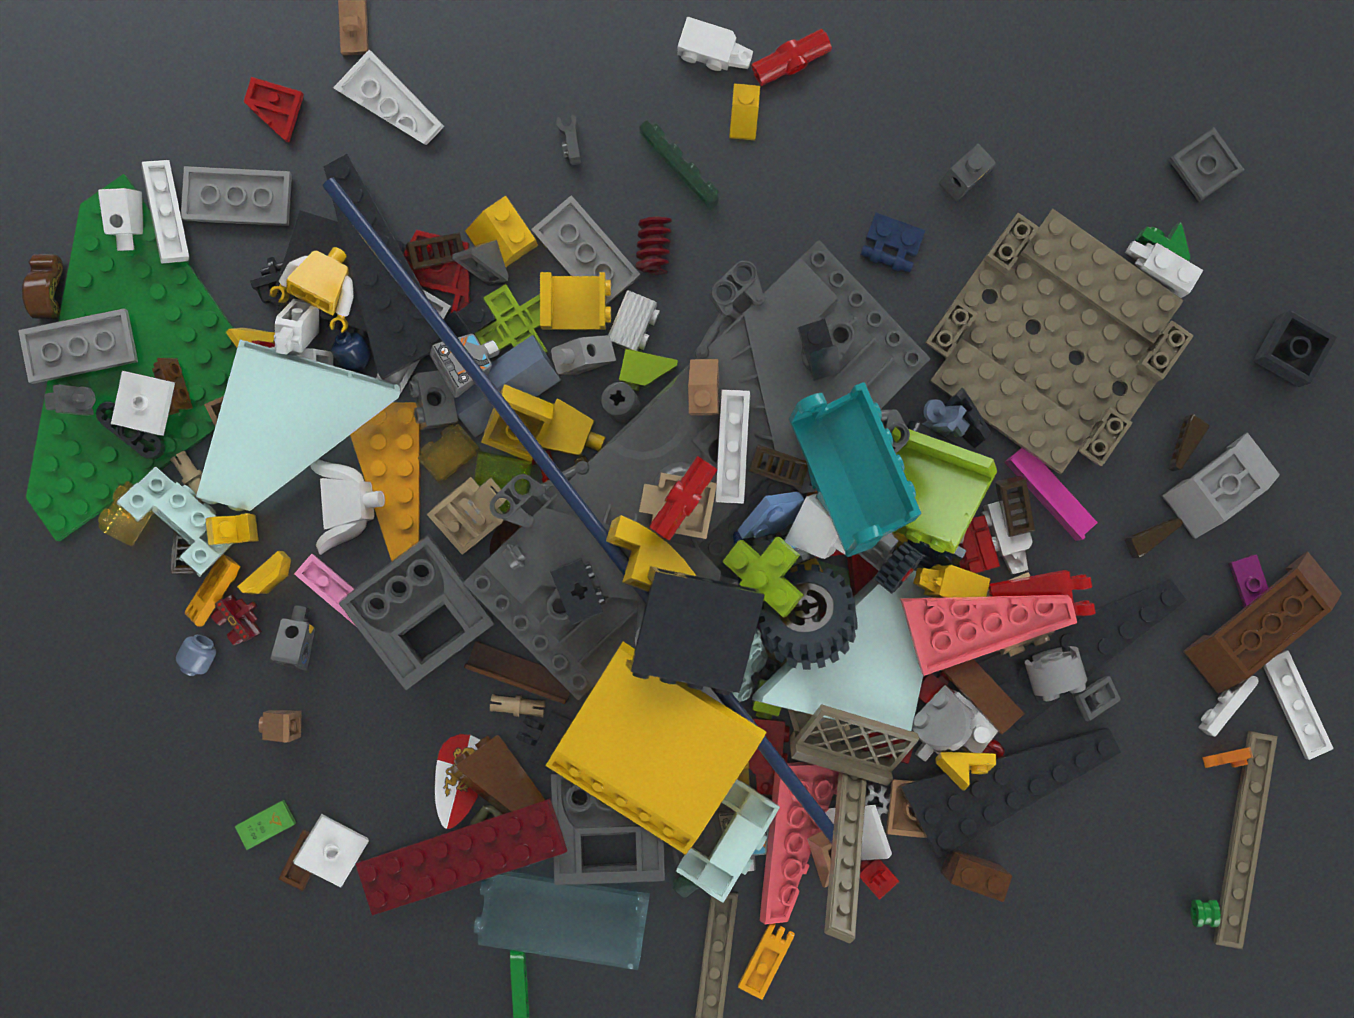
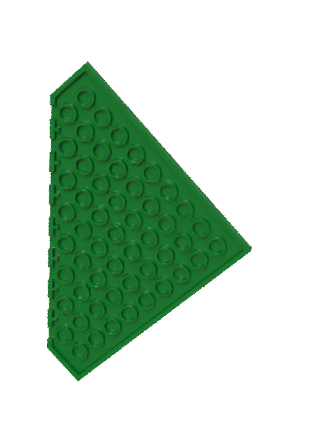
M122 174L102 188H126L137 191L125 174ZM99 192L80 204L59 322L125 308L129 313L138 362L47 381L45 394L53 393L54 385L89 387L95 393L96 398L92 407L94 415L85 416L56 413L55 410H47L44 397L26 499L55 541L63 540L117 502L154 467L161 471L172 463V457L178 458L176 454L182 451H189L214 433L215 426L204 404L224 396L236 355L237 347L226 333L228 329L234 327L187 261L161 263L150 208L143 198V234L133 235L134 250L117 251L116 235L105 234ZM157 358H177L193 408L179 409V413L168 414L164 436L157 435L165 443V452L160 458L151 460L141 456L103 426L96 418V410L104 402H116L122 371L155 378L152 369L154 368L153 364L158 362ZM108 409L106 411L107 419H112L113 411ZM128 427L124 429V434L127 438H132L137 433L136 429ZM142 438L140 442L148 446V451L154 452L156 450L154 443Z

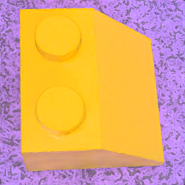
M506 196L483 210L465 230L475 246L497 240L505 267H508L538 246L536 239Z
M504 384L500 393L540 444L552 420L554 404ZM493 407L481 443L531 462L532 456Z

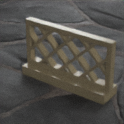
M821 704L800 732L794 730L791 734V758L888 786L893 780L892 771L918 742L919 736L918 733ZM824 715L835 718L833 721L820 722ZM851 724H855V725H858V726H859L858 728H854V729H850V730H846V731H845V728H844V726L851 725ZM835 728H839L841 731L827 735L825 732ZM877 731L883 733V735L869 738L868 735L869 733ZM820 732L822 737H815L811 734ZM861 735L865 738L855 742H851L849 739ZM897 739L906 740L904 743L895 745L892 743L893 740ZM845 740L846 744L842 745L836 742ZM885 742L889 745L879 749H874L873 745ZM865 747H869L870 751L867 752L859 750ZM893 754V757L891 759L883 757L885 755Z

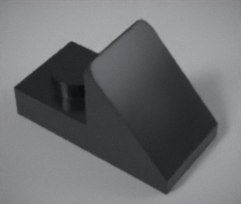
M479 296L460 311L454 310L444 321L458 338L469 334L475 335V333L485 328L496 318Z
M822 319L797 327L813 381L841 373L837 346L832 343L826 320Z

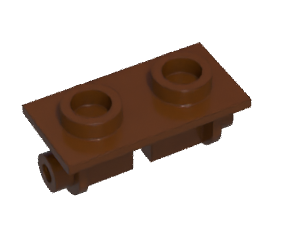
M157 358L158 362L153 364L154 368L152 369L155 378L175 383L168 414L179 413V409H192L189 392L187 391L178 359Z

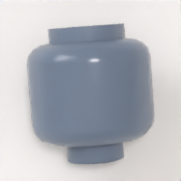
M198 634L187 637L176 655V662L181 667L180 670L189 676L206 673L217 653L213 646V641L206 636Z

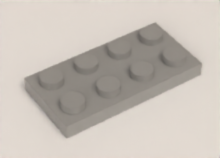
M184 166L181 219L183 221L289 226L292 174L290 171Z
M572 195L531 229L534 235L570 276H599V272H605L606 280H611V296H606V306L641 277V274Z
M125 308L18 330L28 382L31 384L138 362L129 313Z

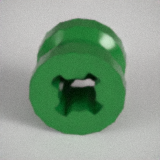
M1192 900L1191 920L1194 927H1202L1203 925L1219 927L1221 917L1217 900H1209L1208 902Z

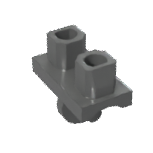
M54 385L53 393L44 395L47 410H55L56 413L94 415L92 407L96 398L95 393L89 387Z

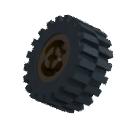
M800 564L797 565L798 571L791 572L789 569L784 575L804 595L794 607L797 624L792 623L788 616L782 617L765 600L762 604L758 621L763 641L766 642V647L771 654L775 652V657L778 661L782 663L787 658L788 666L796 668L798 662L802 663L803 670H811V663H817L819 669L826 667V659L830 658L832 663L838 661V652L841 651L843 654H846L850 649L849 642L854 643L856 638L855 630L858 628L855 600L850 586H845V580L840 574L834 579L833 570L826 567L823 573L820 572L819 565L812 564L811 570H805V565ZM817 603L823 605L827 610L821 620Z

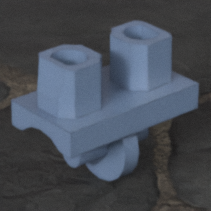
M936 399L930 400L925 404L924 416L927 421L921 424L946 437L951 432L955 437H962L969 427V423L963 418L966 410L962 405L945 406L942 401Z

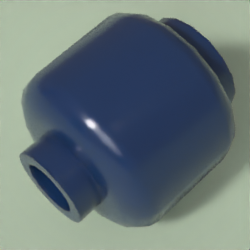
M340 333L336 336L335 342L331 347V353L342 369L358 372L369 363L371 350L359 333Z

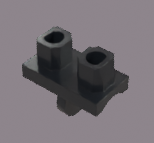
M274 257L267 258L268 266L260 268V272L264 277L250 280L252 288L258 292L262 302L265 304L271 303L270 289L276 286L283 262L277 263Z

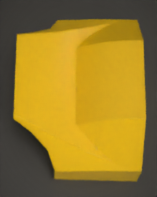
M277 551L237 587L245 594H268L288 577L291 563L290 557L284 551Z

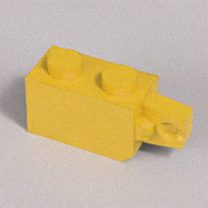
M935 565L930 569L917 568L913 584L924 589V595L933 598L986 597L990 579L953 565Z

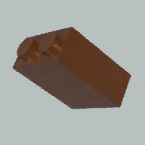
M957 849L947 853L941 869V873L951 884L1001 902L1005 900L1012 879V875L1001 865Z

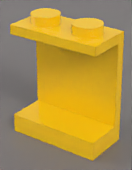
M540 272L541 329L606 330V323H611V306H606V296H611V280H606L605 272H599V276H552L551 272Z

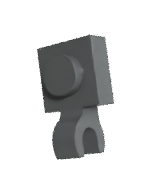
M571 115L572 122L569 126H563L561 118L557 117L558 130L566 135V141L562 142L564 158L569 157L571 165L581 164L576 134V117Z

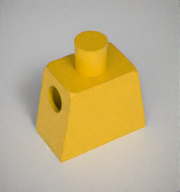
M556 399L552 420L540 445L545 450L582 457L586 447L600 451L606 437L592 432L595 425L593 419L565 402Z

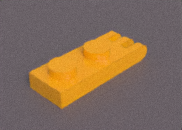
M225 554L216 561L185 610V615L198 627L205 624L215 608V603L223 598L224 592L229 584L235 580L240 566Z
M776 923L768 924L738 983V988L761 1000L764 998L795 936L794 932L789 931L785 940H783L782 936L785 928L782 926L778 928L775 935L772 934Z

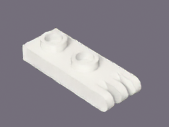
M1251 676L1230 689L1223 691L1218 697L1219 703L1214 709H1209L1202 716V723L1198 728L1205 734L1215 737L1257 686L1258 678Z

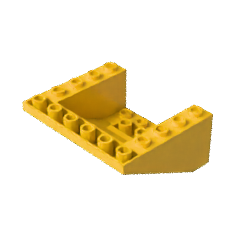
M623 641L545 766L686 855L758 748L766 731L703 691L688 687L685 682L677 681L673 685L661 682L659 677L649 676V679H641L633 676V672H630L626 666L627 659H633L635 648Z

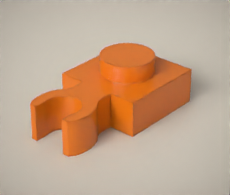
M1247 747L1202 758L1205 768L1231 763V767L1234 768L1248 765L1247 759L1253 758L1251 748Z

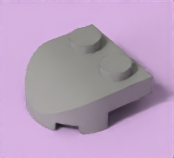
M944 685L922 710L916 714L912 730L918 733L921 740L939 753L947 749L955 751L962 747L972 734L970 724L971 719H974V714L969 707Z

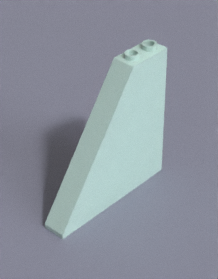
M240 339L196 497L201 498L203 502L208 504L221 503L228 505L230 509L235 511H251L399 398L400 385L297 355L276 353V349Z
M913 571L893 594L876 582L874 576L854 596L858 628L855 630L856 638L854 643L849 642L850 649L846 654H843L841 651L838 652V661L832 663L830 658L826 659V667L819 669L817 663H811V670H803L802 663L799 662L796 668L788 666V662H786L753 694L752 700L811 715L823 704L911 731L923 674L919 667L900 598H933L924 595L925 590L913 584L916 571ZM823 716V718L835 720V718Z

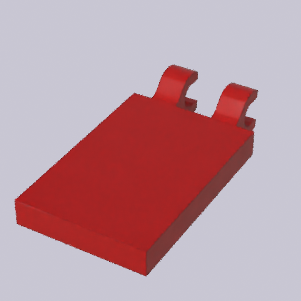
M1061 570L992 583L988 587L990 597L1068 595L1072 599L1076 616L1096 614L1094 603H1090L1089 600L1073 602L1072 590L1092 588L1091 577H1086V574L1070 577L1068 570Z

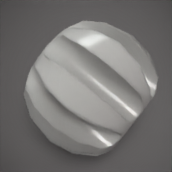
M873 782L866 783L865 806L869 805L868 800L873 801L875 796L879 801V804H874L876 805L879 817L882 813H886L888 816L889 808L886 806L890 803V794L884 795L887 787L879 784L877 789H874Z

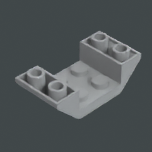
M1248 432L1225 448L1226 452L1190 479L1182 480L1162 495L1176 516L1182 519L1183 525L1193 538H1197L1227 521L1267 491L1280 474Z

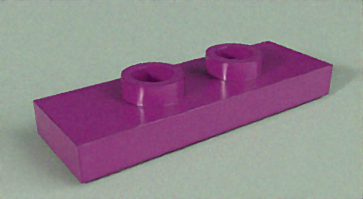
M1251 555L1229 563L1245 608L1268 589L1258 556Z

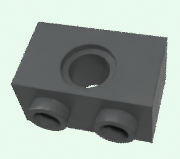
M439 370L414 375L409 383L411 397H415L417 408H414V417L416 423H420L421 430L452 426L457 423L458 418L453 394ZM427 394H432L436 397L437 406H432L427 402Z

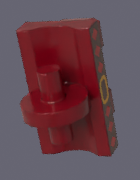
M230 595L215 603L217 608L211 614V618L220 626L226 622L230 623L233 629L227 634V638L233 645L257 637L262 632L255 623L258 620L253 613L258 607L255 601L247 605L242 598L237 600L234 595Z

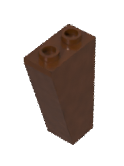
M487 735L475 744L477 750L469 755L465 751L453 760L456 765L450 769L451 773L502 814L545 800L499 735L492 739Z

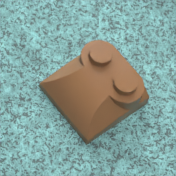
M893 779L886 834L926 838L899 788L903 783L907 784L914 781Z

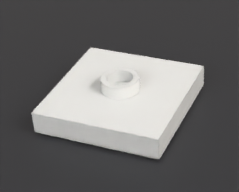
M122 371L111 424L164 436L175 383Z
M867 805L864 811L861 860L888 859L892 852L876 805ZM830 808L826 815L834 824L835 808Z
M321 814L294 858L293 863L342 887L368 844L369 839Z

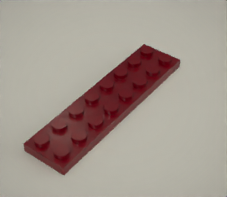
M547 799L356 863V868L371 914L375 915L564 854L568 850L551 799Z

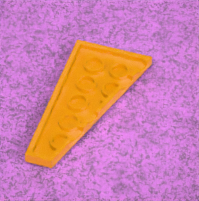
M392 402L350 434L365 482H371L373 492L382 491L385 496L384 506L375 507L374 509L391 561L420 541L421 428L420 423L417 424L414 417V408H417L416 402Z

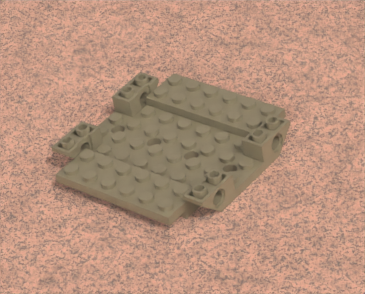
M1052 209L1039 227L1020 213H1017L925 343L945 357L943 363L929 382L949 397H952L963 387L986 423L1058 474L1063 473L1078 450L1081 454L1102 467L1132 425L1131 418L1155 384L1165 378L1194 335L1174 321H1170L1184 301L1056 210ZM990 290L995 294L996 300L993 304H987L983 301L982 293L984 291ZM1027 321H1035L1038 324L1039 331L1037 334L1031 335L1026 331L1025 325ZM1071 351H1077L1081 354L1082 362L1080 365H1073L1069 361ZM1116 381L1123 383L1125 386V393L1122 396L1116 395L1112 390V386Z

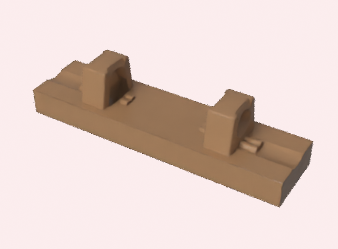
M338 0L341 54L343 56L363 55L369 50L366 0Z

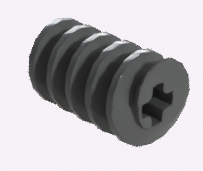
M624 382L609 385L602 394L601 403L603 408L617 422L629 423L642 410L640 399L632 388Z

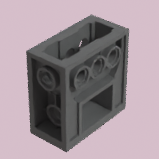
M430 534L348 593L339 602V605L405 690L494 625L493 617L480 600L463 584L465 580ZM417 565H425L429 570V574L425 577H419L415 574L414 568ZM396 581H401L406 585L407 590L403 593H397L393 590L392 584ZM380 598L384 602V608H373L370 600ZM445 604L462 626V629L422 658L404 634Z
M555 771L551 773L552 805L568 850L566 853L554 857L555 885L665 881V850L662 839L586 792L588 798L578 799L574 791L583 789ZM636 834L637 862L585 864L584 836Z

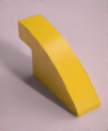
M622 515L612 520L606 541L631 550L623 583L649 592L652 583L647 577L650 566L696 576L686 561L656 533Z

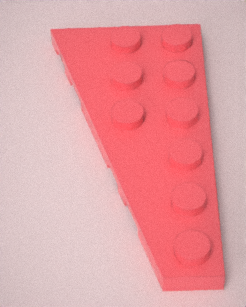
M1068 595L900 598L919 667L924 676L1077 623L1072 599Z
M807 762L787 763L826 814L829 810L828 807L833 794L837 795L839 772ZM776 772L772 801L778 804L780 808L769 825L759 919L764 924L788 922L800 892L797 887L802 875L807 874L810 866L807 864L811 854L807 838L822 832Z

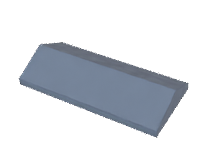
M534 335L491 363V370L487 375L499 392H501L505 384L535 397H538L562 381V378L557 374L555 367ZM475 384L454 398L457 416L476 438L485 432L493 406Z

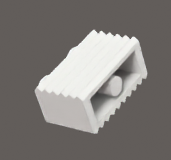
M627 290L609 332L612 344L625 350L638 351L639 348L644 350L650 336L646 334L649 324L655 325L660 312L656 310L657 302Z

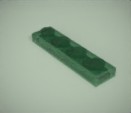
M648 120L639 126L640 135L710 210L715 207L719 201L717 188L710 181L704 182L699 176L701 172L692 162L687 163L681 157L683 152L675 143L669 144L666 141L664 131L656 123L652 125Z

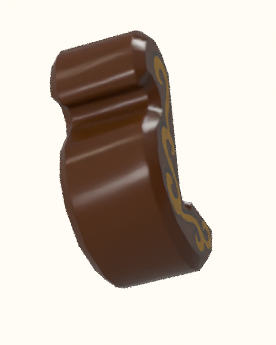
M34 254L29 260L31 272L25 276L22 285V298L25 309L34 319H58L61 310L58 302L54 300V294L63 272L62 259L57 254Z

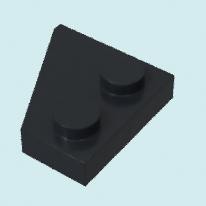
M963 387L944 404L945 406L962 405L965 408L966 412L963 418L969 423V427L962 437L974 448L979 446L992 433Z

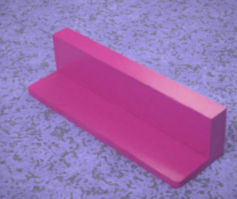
M1022 447L1004 462L1016 476L1026 479L1028 489L1075 541L1086 538L1085 534L1098 523L1048 467Z

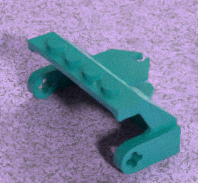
M865 382L855 385L850 393L827 404L823 393L810 395L796 404L789 417L793 431L807 461L812 488L817 489L818 494L816 498L829 513L847 557L873 548L882 537L915 521L922 514L915 499L916 491L914 485L910 480L907 481L903 472L905 469L903 460L899 454L896 455L893 449L891 432L888 428H884L881 421V409L876 402L873 403Z

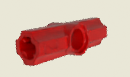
M820 29L798 41L793 39L785 42L774 53L752 63L751 67L757 82L763 86L785 74L792 75L799 72L808 65V62L832 50L830 39L826 32Z
M697 456L682 479L678 480L664 500L665 504L649 527L670 541L685 517H688L702 498V492L718 469Z

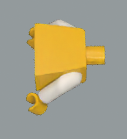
M333 247L328 256L319 251H313L309 256H303L289 262L279 279L280 285L270 289V296L275 297L278 291L281 290L280 303L287 302L291 294L332 316L336 312L337 317L331 320L330 328L333 330L335 322L340 320L343 323L341 333L345 332L348 328L345 316L349 315L353 301V282L348 276V267L342 264L347 257L345 252L337 247Z

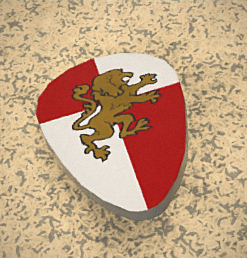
M459 734L450 737L442 744L437 755L434 778V804L437 817L444 829H452L460 823L469 813L478 797L476 792L455 777L450 771L456 765L453 761L465 751L470 755L477 750L475 744L480 739L472 735Z

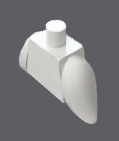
M317 459L310 467L315 473L326 477L320 479L324 529H330L320 536L316 543L318 552L322 555L332 547L360 535L366 528L367 521L374 519V508L384 506L385 496L382 491L373 492L371 482H365L362 474L356 469Z

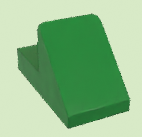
M1181 222L1173 227L1167 238L1160 229L1147 226L1139 232L1135 239L1136 242L1144 246L1147 243L1151 245L1158 243L1187 261L1191 258Z

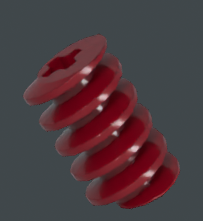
M654 216L639 220L638 226L641 230L638 231L637 236L642 240L637 242V247L640 251L636 253V257L641 261L635 264L636 269L653 275L668 274V271L661 269V266L669 264V261L663 259L662 255L670 254V250L663 248V245L670 244L671 240L663 236L664 234L671 233V229L664 227V224L672 222L671 218Z

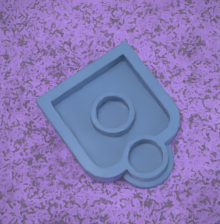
M800 492L765 496L739 527L738 532L742 539L759 538L780 532L789 524L794 523L805 500Z

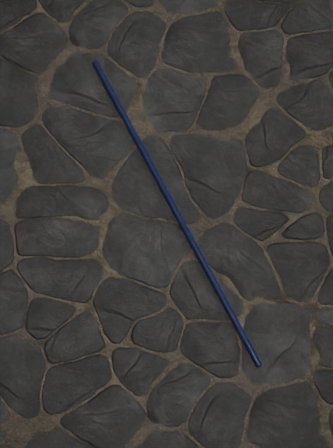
M335 178L328 179L322 185L617 568L625 575L629 561L628 557L619 546L606 541L608 532ZM632 586L646 604L649 592ZM731 691L730 695L714 692L726 707L757 726ZM764 736L758 746V750L832 844L834 824L771 742Z

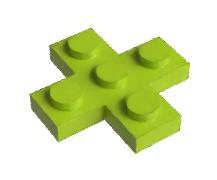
M505 284L484 297L497 321L475 333L481 345L493 340L500 352L511 344L513 347H516L534 335L545 353H548L535 332L540 327V294L519 306Z
M776 537L762 556L744 540H739L722 561L742 579L739 585L761 591L765 594L764 600L782 617L788 616L804 596L783 577L800 554L781 537Z

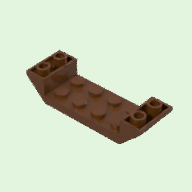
M1305 552L1286 568L1288 571L1286 575L1212 635H1203L1183 651L1216 693L1219 694L1251 677L1333 610L1342 593L1309 552Z

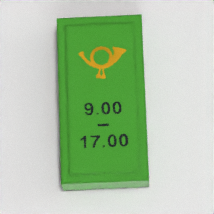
M285 800L241 822L235 828L246 850L295 825L296 821Z

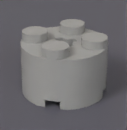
M1070 646V652H1063L1062 647L1050 649L1032 656L1033 662H1030L1028 659L1025 661L1034 695L1042 696L1044 701H1051L1059 698L1060 693L1068 691L1070 693H1078L1086 689L1087 677L1077 647Z

